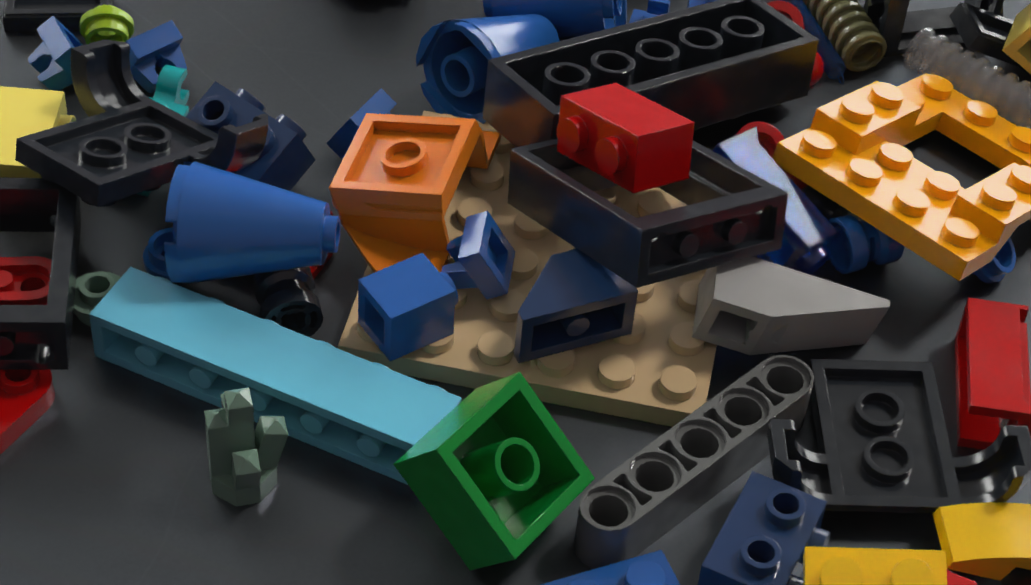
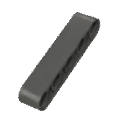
M776 355L765 359L589 487L581 496L577 516L574 549L579 560L591 569H596L639 555L770 454L767 437L770 419L793 420L797 434L803 427L813 387L814 375L811 368L804 361L788 355Z

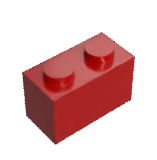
M618 83L561 95L559 123L557 125V151L631 193H637L689 179L695 122Z

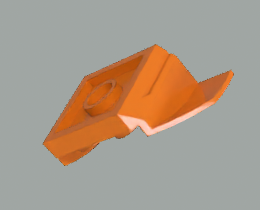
M365 114L329 186L333 205L340 216L341 224L374 273L422 252L436 269L442 272V267L448 264L451 257L446 250L449 243L444 220L446 211L465 168L488 169L502 137L499 132L482 131L476 119Z

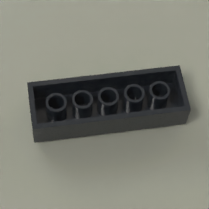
M717 0L488 60L483 119L515 147L557 139L561 95L618 83L695 122L694 131L704 126L728 119H736L751 112L780 106L785 102L808 96L819 39L763 0Z

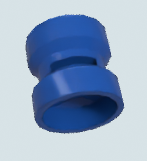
M844 215L831 218L826 224L825 244L831 263L841 274L863 270L869 262H874L877 265L896 262L903 255L904 246L861 218Z

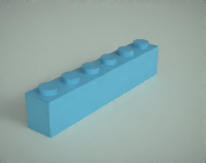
M131 266L89 313L94 354L96 357L222 408L220 394L224 393V391L249 387L253 403L254 422L258 423L260 416H284L288 436L407 484L393 464L462 402L461 397L451 394L439 386L423 383L393 371L381 363L370 362L335 348L328 342L312 339L282 327L272 320L259 318L229 306L219 299L206 297L173 284L166 278L153 276Z

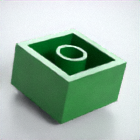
M521 372L476 388L393 464L470 571L515 560L595 479Z

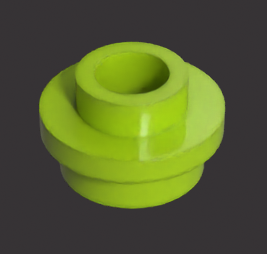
M100 5L82 15L80 18V33L85 38L86 44L101 40L126 42L134 33V21L127 12L115 6Z

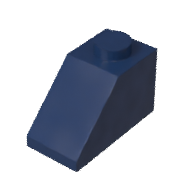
M577 248L551 255L518 311L514 348L516 360L518 363L632 334L638 295L637 288Z

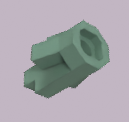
M249 387L224 391V393L220 394L222 408L204 411L208 467L212 492L217 497L234 506L261 503L277 485V465L288 437L284 416H260L254 431V411Z

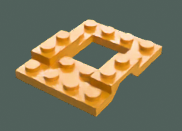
M925 73L897 87L889 83L875 81L817 108L810 128L778 142L771 160L777 166L958 281L990 263L1015 229L1027 220L1031 221V129L1016 126L999 116L997 110L990 104L970 99L953 89L950 81L938 75ZM937 130L1001 170L964 189L953 176L935 171L915 159L912 152L905 148L904 145Z

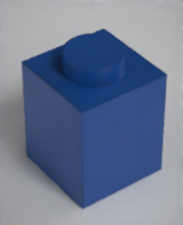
M423 252L358 279V323L390 362L454 334L455 306L458 304L456 286L451 277L443 271L439 272Z

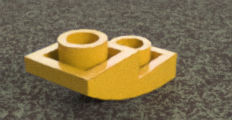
M1007 502L957 504L939 507L932 514L941 550H946L947 569L999 581L1016 567L1031 570V504Z

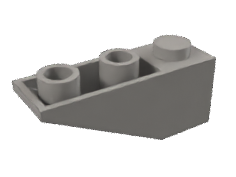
M749 257L706 270L698 286L692 337L748 355L862 345L867 343L890 308V300L756 257Z

